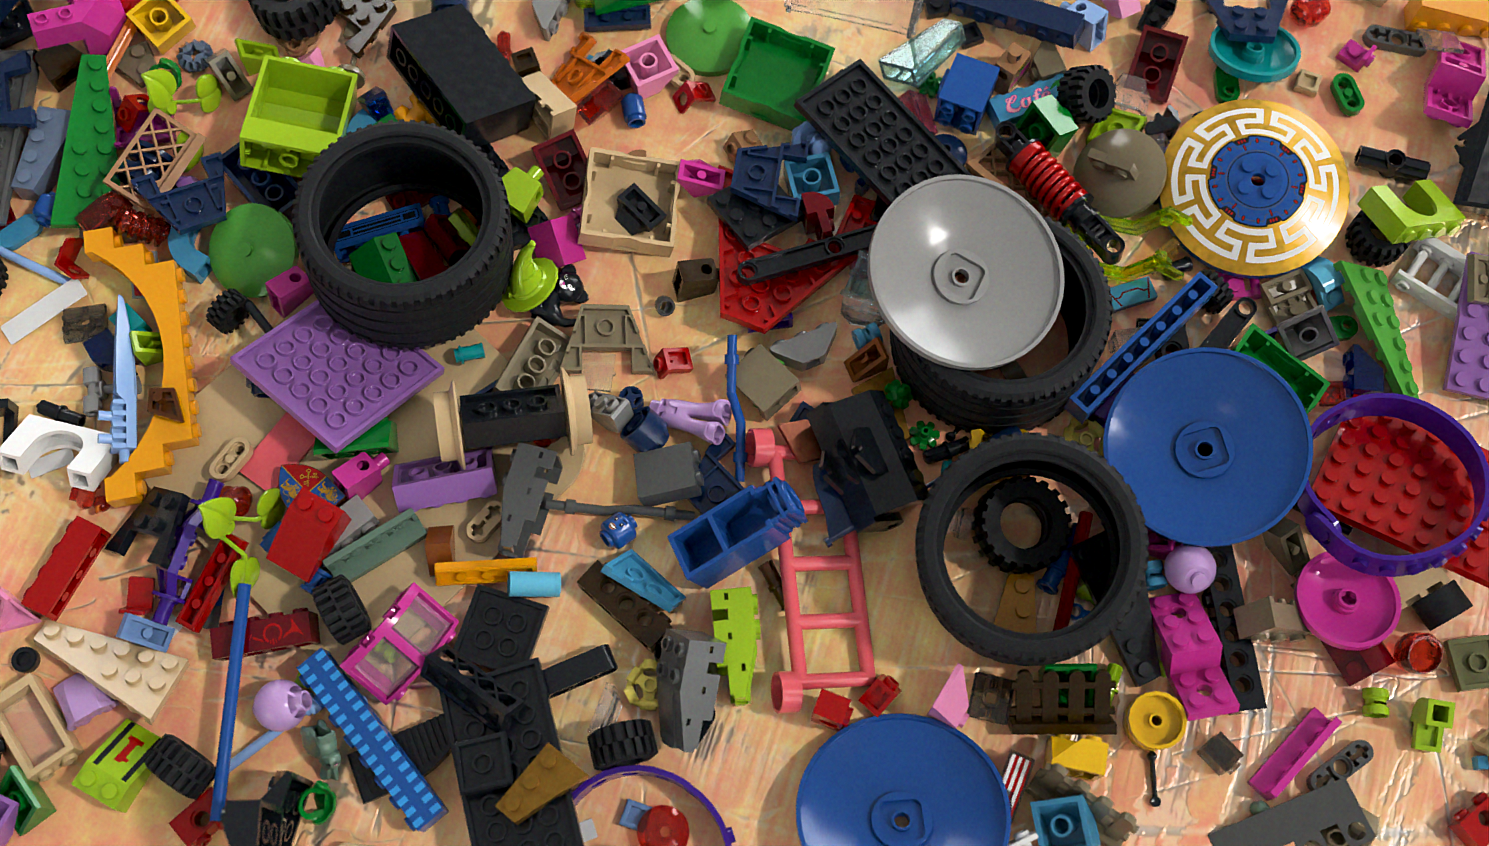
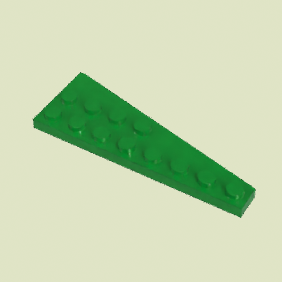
M81 54L50 228L113 227V225H125L122 195L102 183L118 160L117 149L113 144L116 140L106 55ZM114 174L111 181L121 186L120 181Z

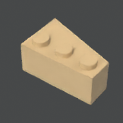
M540 71L522 77L525 85L536 97L531 118L546 140L574 129L577 106Z
M1441 567L1431 568L1415 575L1393 578L1400 593L1401 610L1451 581Z

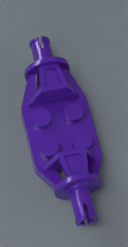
M209 478L202 499H190L189 502L194 504V506L186 512L182 526H177L174 535L177 543L175 549H170L168 559L171 560L169 568L165 569L156 566L159 591L153 590L152 594L158 595L160 601L151 621L167 626L175 604H185L186 601L184 599L193 580L177 574L186 565L187 556L185 554L188 547L192 546L196 540V528L205 531L203 525L200 524L203 519L198 505L211 499L219 498L221 490L225 485L222 482ZM177 579L182 580L178 592Z

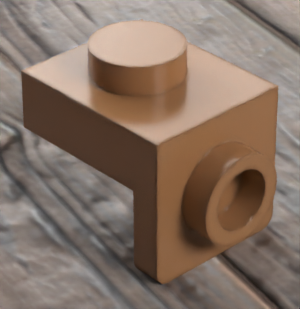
M752 129L733 132L724 144L723 149L732 163L735 164L738 148L762 146L763 144Z

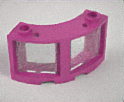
M415 582L397 596L382 616L384 620L374 631L370 630L353 646L339 665V667L385 705L389 704L393 699L398 701L404 696L408 690L406 687L421 673L425 657L444 644H448L455 637L456 632L454 629L459 623L453 615Z

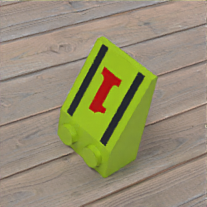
M127 718L89 757L71 785L110 808L126 813L152 774L143 760L159 742L161 737Z

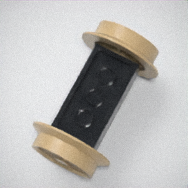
M560 367V386L555 384L460 396L461 414H459L455 380H452L448 391L433 392L441 461H458L463 470H466L462 434H464L466 449H479L485 446L507 445L517 442H532L541 439H557L567 436L570 455L574 456L577 445L593 443L591 410L585 376H568L563 367Z

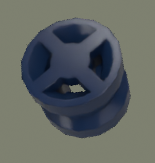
M628 386L620 392L619 397L626 398L630 402L634 414L644 407L643 394L639 388Z

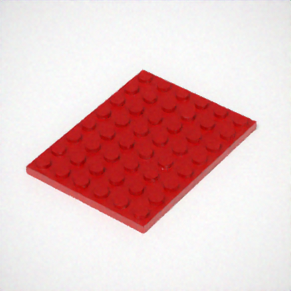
M1354 392L1352 398L1360 395ZM1363 416L1341 422L1311 487L1316 497L1337 520L1412 554L1433 550L1454 540L1470 527L1474 513L1472 483L1457 455L1429 431L1411 422L1388 416ZM1480 447L1489 465V450ZM1488 518L1487 522L1482 521L1479 526L1483 530L1476 541L1470 539L1466 544L1468 549L1457 558L1455 556L1451 557L1441 566L1489 588Z

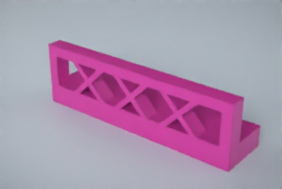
M1315 707L1311 708L1247 783L1266 801L1277 798L1339 727L1342 721L1337 717L1328 719Z

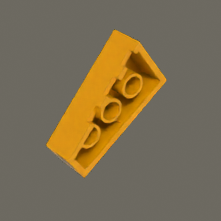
M1409 0L1404 7L1405 31L1489 38V0Z

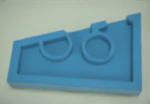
M632 549L606 563L600 571L667 612H671L680 606L686 598Z

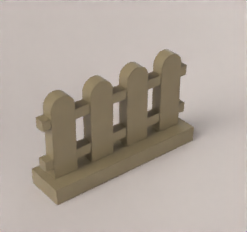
M1047 763L1043 769L1040 768L1025 792L1038 801L1083 794L1095 816L1101 846H1121L1130 836L1128 834L1129 831L1135 834L1139 829V826L1136 825L1137 819L1128 812L1120 814L1112 808L1114 806L1112 800L1106 796L1096 797L1090 793L1091 787L1088 783L1080 779L1073 781L1066 776L1068 774L1067 769L1058 763L1053 765Z

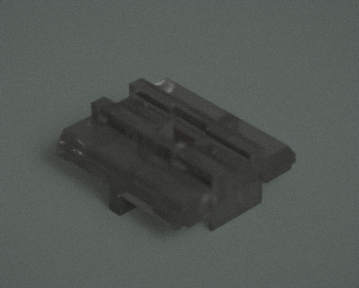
M106 304L63 309L62 331L65 344L78 342L89 344L92 340L106 339V336H108ZM85 320H89L90 323L82 325Z
M975 672L967 710L969 717L1007 725L1014 689L1011 688V680L982 672ZM988 692L996 695L995 704L986 702Z

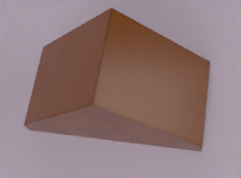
M876 337L846 359L844 364L852 381L858 382L887 370L889 356L880 337Z
M454 525L428 527L424 546L431 577L435 576L434 563L455 562Z

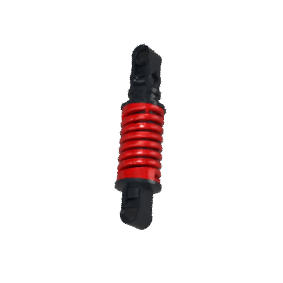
M1000 122L995 130L994 144L1008 159L1005 169L1015 175V178L1026 187L1028 192L1032 193V196L1037 199L1038 203L1043 205L1046 211L1050 212V216L1056 218V222L1062 223L1061 226L1063 227L1069 225L1072 228L1071 231L1079 235L1104 263L1109 265L1117 264L1122 258L1125 242L1111 228L1110 224L1100 216V211L1091 206L1094 197L1083 189L1081 184L1075 181V178L1069 175L1066 169H1063L1062 164L1057 163L1055 157H1051L1049 151H1045V146L1039 138L1028 140L1012 122ZM1001 135H1008V136H1010V137L1005 138V137H1002ZM1108 248H1115L1118 252H1110Z

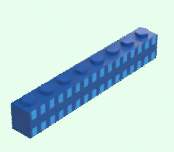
M1199 271L1068 399L1064 408L1083 424L1211 299L1218 286Z
M320 648L296 667L301 673L299 676L300 681L306 688H312L316 694L313 696L314 700L321 708H327L330 712L328 718L336 728L341 727L345 733L343 738L352 749L356 747L361 754L358 756L360 762L367 769L371 767L376 774L373 777L375 782L381 789L386 788L391 794L389 797L390 802L397 810H403L407 816L404 820L413 831L417 829V831L426 832L449 812L448 808L350 678L339 667V664L329 651Z

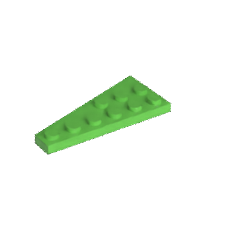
M1342 260L1334 263L1333 266L1336 272L1341 270L1346 281L1342 284L1345 292L1349 291L1355 300L1353 309L1368 341L1373 339L1378 349L1374 353L1377 360H1381L1387 368L1385 377L1392 392L1419 399V389L1412 375V364L1408 360L1405 350L1406 343L1399 329L1400 322L1395 315L1394 300L1388 290L1387 276L1382 270Z

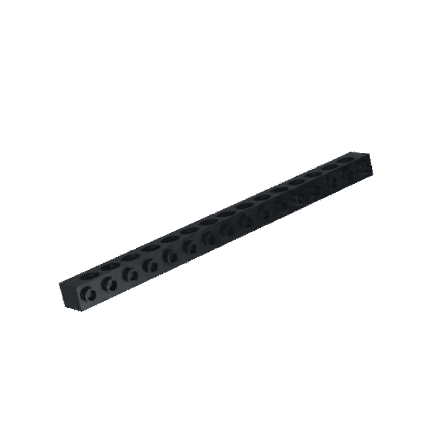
M1182 326L1154 354L1155 360L1167 355L1166 351L1175 352L1190 348L1185 326ZM1201 444L1197 448L1201 456L1206 457L1212 453L1211 447L1207 444ZM1232 545L1204 547L1217 560L1219 567H1216L1214 581L1203 591L1202 604L1204 608H1207L1209 620L1223 645L1220 667L1240 704L1239 712L1230 713L1229 715L1261 712L1267 708L1254 645L1251 643V639H1239L1233 611L1234 608L1245 605ZM1214 582L1221 583L1224 591H1218L1214 586ZM1219 607H1225L1229 612V616L1222 615ZM1225 631L1233 634L1234 641H1229L1225 637ZM1230 656H1235L1239 660V667L1234 666L1230 662ZM1236 681H1240L1244 685V692L1237 690L1235 686Z

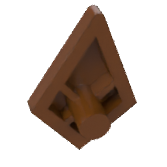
M149 388L148 413L180 423L185 422L175 388Z

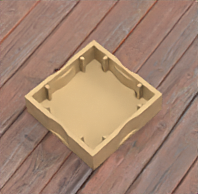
M590 147L585 173L578 244L670 258L675 244L677 223L676 200L680 191L677 176L680 161L656 157H636L624 152ZM635 183L667 216L652 231L641 232L632 236L615 219L618 209L617 197Z

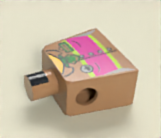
M1015 42L1011 43L995 64V66L1000 67L994 89L995 92L1004 95L1013 90L1030 68L1032 57L1030 51ZM1004 73L1007 75V79H1003Z

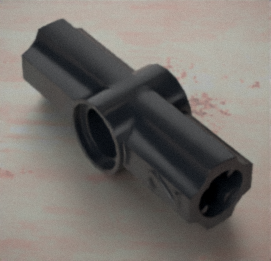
M1360 145L1354 159L1355 166L1378 171L1385 178L1399 176L1415 181L1426 180L1431 167L1430 162L1407 157L1404 152L1398 149H1392L1387 152Z

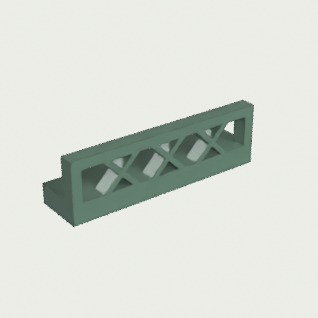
M409 508L324 559L323 563L332 573L333 577L342 574L352 583L425 539L427 531L413 509Z

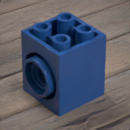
M957 53L951 68L946 69L936 96L938 101L933 121L938 122L942 126L956 128L962 133L976 136L989 99L993 95L1000 67Z

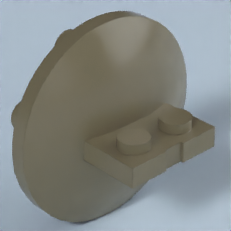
M1115 129L1097 136L1084 147L1076 160L1073 177L1075 181L1081 184L1083 189L1094 197L1091 206L1100 211L1101 217L1124 219L1143 212L1156 201L1166 182L1167 163L1160 146L1147 134L1134 129Z

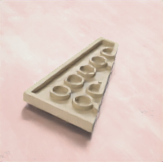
M47 620L33 638L35 645L56 660L60 659L66 663L69 669L75 673L79 672L88 682L114 700L118 699L134 714L138 713L144 717L145 721L151 726L190 666L189 659L51 620Z

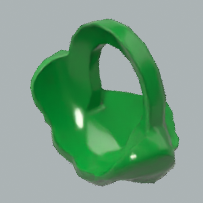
M160 58L159 63L151 66L148 71L158 68L169 69V72L173 74L176 80L177 88L175 92H177L182 85L181 70L173 60Z
M316 781L312 788H308L301 793L297 801V811L301 817L311 820L313 825L323 824L336 810V794L331 790L328 783ZM315 793L314 800L317 810L306 813L303 810V800L307 795Z

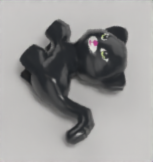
M568 264L562 268L561 272L558 273V280L551 294L545 301L530 310L531 318L535 319L538 316L552 326L574 327L576 319L564 318L560 309V303L571 304L575 302L581 304L589 300V296L584 290L583 282L577 275L574 265Z

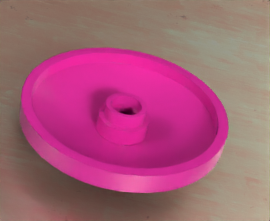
M1328 552L1317 555L1304 566L1296 579L1294 587V600L1297 603V608L1304 625L1318 639L1339 649L1355 651L1374 647L1394 631L1400 619L1401 597L1392 577L1361 573L1340 563Z

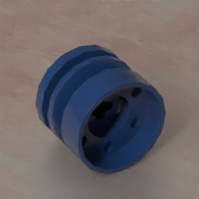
M139 139L141 149L154 147L152 143ZM136 144L132 150H137ZM164 150L159 151L162 163L174 160ZM155 151L142 153L145 165L158 164ZM138 154L128 155L131 159H126L128 168L141 166ZM123 162L118 169L124 168ZM169 166L163 167L164 172L167 170ZM159 167L146 169L147 174L152 173L155 181L161 179ZM142 170L129 171L131 179L144 176ZM125 172L115 173L120 182L128 185Z

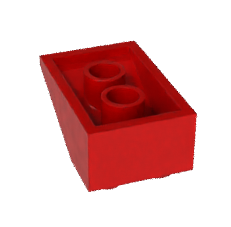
M302 487L288 507L266 559L305 582L310 583L322 565L323 560L326 559L352 519L344 510Z

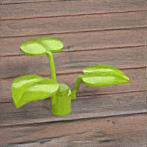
M155 69L141 74L149 96L148 111L150 114L154 108H158L171 116L176 113L177 104L199 102L203 112L211 113L220 105L222 99L221 84L212 74H203L197 79L195 91L198 98L187 100H173L172 95L176 91L177 84L173 74L169 71ZM183 132L179 133L176 144L185 143L189 136ZM203 144L183 173H187L198 164L203 155ZM176 148L177 154L179 153L181 148Z
M270 488L261 495L257 504L258 516L256 517L235 516L236 503L228 497L214 498L198 505L203 519V528L208 537L223 540L242 557V559L234 562L230 573L231 590L235 599L239 583L251 584V588L255 585L260 574V563L256 557L251 556L248 558V555L229 540L226 535L234 531V521H260L261 527L266 530L271 529L280 521L286 506L278 488Z

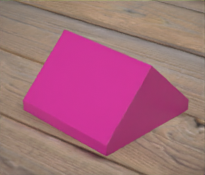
M572 214L548 220L528 228L531 240L536 243L534 250L537 258L545 257L550 259L557 268L586 259L582 244H578L579 234Z

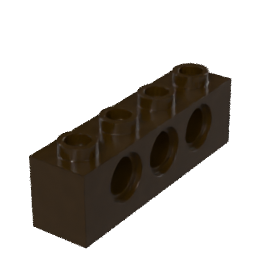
M597 560L577 581L579 588L653 653L656 643L660 642V639L665 636L666 628L672 629L670 625L671 619L662 611L658 614L651 608L653 604L642 596L639 597L629 588L600 572L607 562L602 564ZM607 583L615 585L614 590L610 593L602 592V587ZM627 599L633 601V606L630 609L624 610L620 608L622 601ZM643 616H649L652 621L648 626H641L638 624L639 619Z

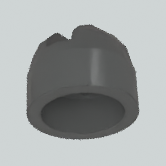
M662 295L656 299L655 309L661 316H669L675 310V303L670 297Z

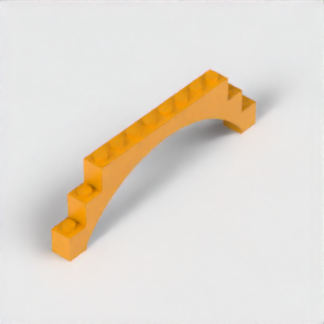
M113 227L83 231L85 254L92 262L100 261L118 271L130 280L145 297L157 322L163 346L164 373L161 388L176 389L185 420L184 423L153 415L140 443L129 456V462H125L111 477L104 478L106 502L114 508L140 504L144 500V494H147L146 482L143 479L172 474V466L175 464L172 451L199 446V437H202V430L200 424L197 423L196 417L199 414V405L194 398L197 384L195 378L192 377V369H195V363L189 347H192V338L187 331V325H190V317L188 312L185 311V303H188L187 293L183 289L182 283L186 280L185 272L174 260L155 263L152 251H149L143 243L124 246L122 236L118 235Z

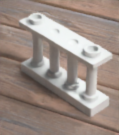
M1437 238L1417 240L1412 247L1418 251L1417 256L1406 272L1400 269L1389 282L1395 285L1399 291L1408 293L1455 322L1458 306L1456 302L1460 295L1466 256ZM1426 258H1429L1439 266L1427 285L1414 278ZM1449 270L1460 279L1449 296L1445 297L1435 291V289Z

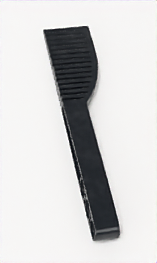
M609 644L598 646L544 669L543 674L549 699L616 671L618 666ZM444 714L435 716L432 719L426 720V722L419 723V725L392 735L423 777L436 769L452 752ZM357 750L348 754L347 758L363 804L390 794L386 788L381 789L373 778L376 774L371 767L367 769L360 762L358 756L361 754Z

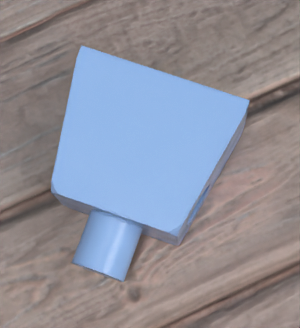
M1076 0L1072 5L1067 1L1061 3L1059 6L1061 8L1085 14V27L1078 43L1088 52L1093 51L1105 40L1109 11L1088 0Z

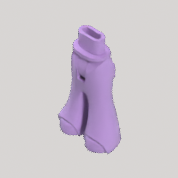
M662 398L660 401L652 400L649 405L653 411L667 422V427L689 432L714 445H720L725 436L723 425H729L732 414L731 404L729 400L719 399L710 403H697Z

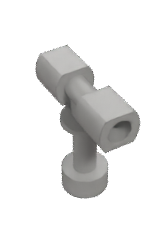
M97 366L83 368V384L87 388L88 393L87 396L83 397V413L88 417H97L98 410L103 411L102 400L108 399V394L113 393V384H106L102 380V371ZM136 375L137 394H141V380L139 376Z

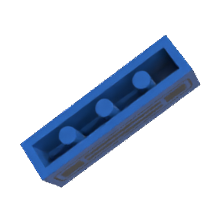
M420 202L346 224L337 239L334 250L339 262L342 264L350 261L348 258L349 254L374 237L394 232L398 236L423 230L426 237L429 238L424 230L426 218Z

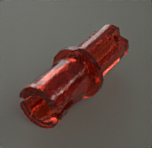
M500 31L497 35V48L510 63V57H512L511 54L513 53L510 49L511 35L509 32Z

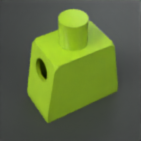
M533 165L527 173L518 167H514L502 177L509 201L510 214L525 224L529 221L544 194L542 184L539 182L544 172L536 165Z

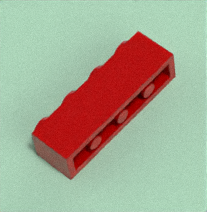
M76 516L74 521L68 524L66 533L61 541L54 546L52 555L47 563L39 569L38 577L32 586L25 591L20 604L57 621L112 534L102 527Z

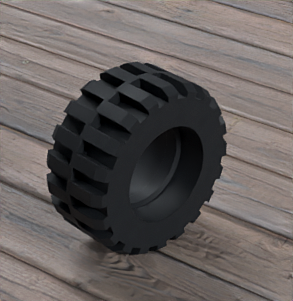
M248 0L263 30L272 37L282 38L285 41H291L292 39L300 41L305 37L311 38L315 36L314 34L317 32L321 33L325 30V26L331 25L340 6V0Z
M1016 476L999 482L981 496L978 500V506L974 508L972 516L975 518L971 522V530H975V536L972 537L974 544L978 543L981 548L978 552L982 557L986 555L989 558L987 563L993 567L999 566L1000 571L1005 573L1029 574L1050 566L1052 562L1057 561L1062 556L1061 552L1066 550L1069 542L1066 540L1072 535V528L1068 527L1072 517L1071 514H1066L1065 508L1069 506L1065 500L1062 502L1059 500L1058 496L1061 493L1056 488L1050 490L1048 488L1049 483L1044 480L1036 482V477L1028 476L1023 479L1021 476ZM1012 503L1027 505L1039 517L1041 536L1038 543L1031 548L1022 549L1014 546L1006 539L1002 532L1000 524L1002 511Z

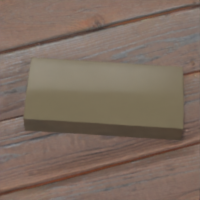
M537 316L530 324L491 392L553 385L560 374V366L570 337Z

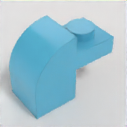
M1318 256L1309 264L1303 266L1302 269L1313 287L1318 305L1323 304L1327 312L1345 302L1341 285L1345 283V280L1340 271L1336 272L1333 262Z

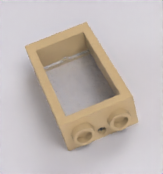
M28 673L0 692V733L28 780L38 783L45 782L55 775V771L62 766L71 765L78 759L80 754L85 752L73 731L67 730L65 717L41 677Z

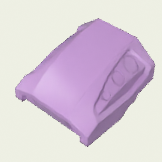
M79 672L53 688L54 695L65 716L67 730L71 732L76 727L88 724L93 717L101 715L102 712H109L119 705L117 700H114L92 685Z

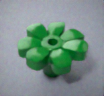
M930 72L927 76L925 74L919 75V80L915 83V88L920 89L919 96L923 98L928 94L929 98H935L942 78H936L935 72Z
M896 379L884 387V391L888 393L885 396L888 402L893 401L892 406L894 408L904 410L909 407L908 402L913 399L910 394L911 388L909 385H901L900 381Z
M923 421L916 422V427H911L909 430V434L914 436L910 439V444L912 446L919 444V450L925 451L927 445L930 448H934L937 445L936 440L939 439L940 432L938 430L933 431L935 428L933 422H928L925 426Z

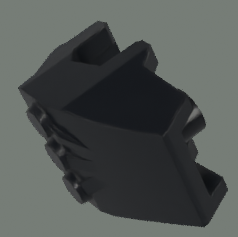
M1151 0L1145 6L1137 29L1142 32L1144 25L1164 29L1175 13L1177 0Z
M607 49L606 51L598 52L590 61L601 65L612 51ZM624 66L607 78L605 84H613L621 91L630 88Z
M1168 105L1163 115L1157 112L1154 120H1150L1145 125V134L1154 139L1157 144L1171 140L1181 123L1178 111L1171 105Z

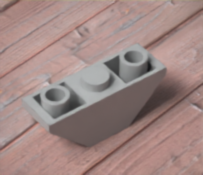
M571 0L532 1L534 16L546 41H550L552 35L557 33L559 22L562 17L566 16Z
M836 321L830 324L828 322L822 323L812 331L797 333L794 338L786 341L784 339L778 340L769 347V352L775 358L785 362L784 365L801 372L821 365L825 362L835 339L837 323Z
M597 391L589 394L591 418L608 431L620 433L634 416L630 402L626 398Z

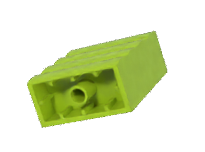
M264 55L239 136L240 166L302 178L303 173H307L309 164L314 163L313 159L316 156L319 157L323 149L329 148L328 145L330 143L337 142V138L346 136L348 125L354 116L357 104L358 74L347 72L336 66L326 68L302 63L293 57L278 58Z

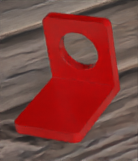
M686 80L674 93L672 99L679 113L684 114L695 100L714 102L716 97L707 82ZM683 92L687 96V101L684 105L680 102V96Z
M124 95L115 120L127 133H131L140 112H149L148 106L141 105L137 101L142 100L148 104V95Z
M81 237L66 238L59 249V254L54 263V266L72 279H89L90 274L75 264L84 243V239ZM69 269L75 270V271H77L78 273H74V272L70 271Z
M129 577L127 606L120 608L119 613L146 615L153 612L154 594H152V591L155 590V578Z

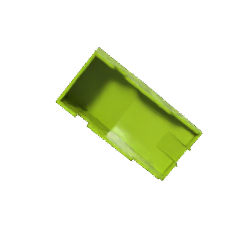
M751 586L710 590L714 638L727 643L723 663H717L718 674L721 676L728 675L731 703H734L735 707L746 706V704H751L750 691L757 659L756 640H761L760 620L754 619V615H758L757 594H752Z

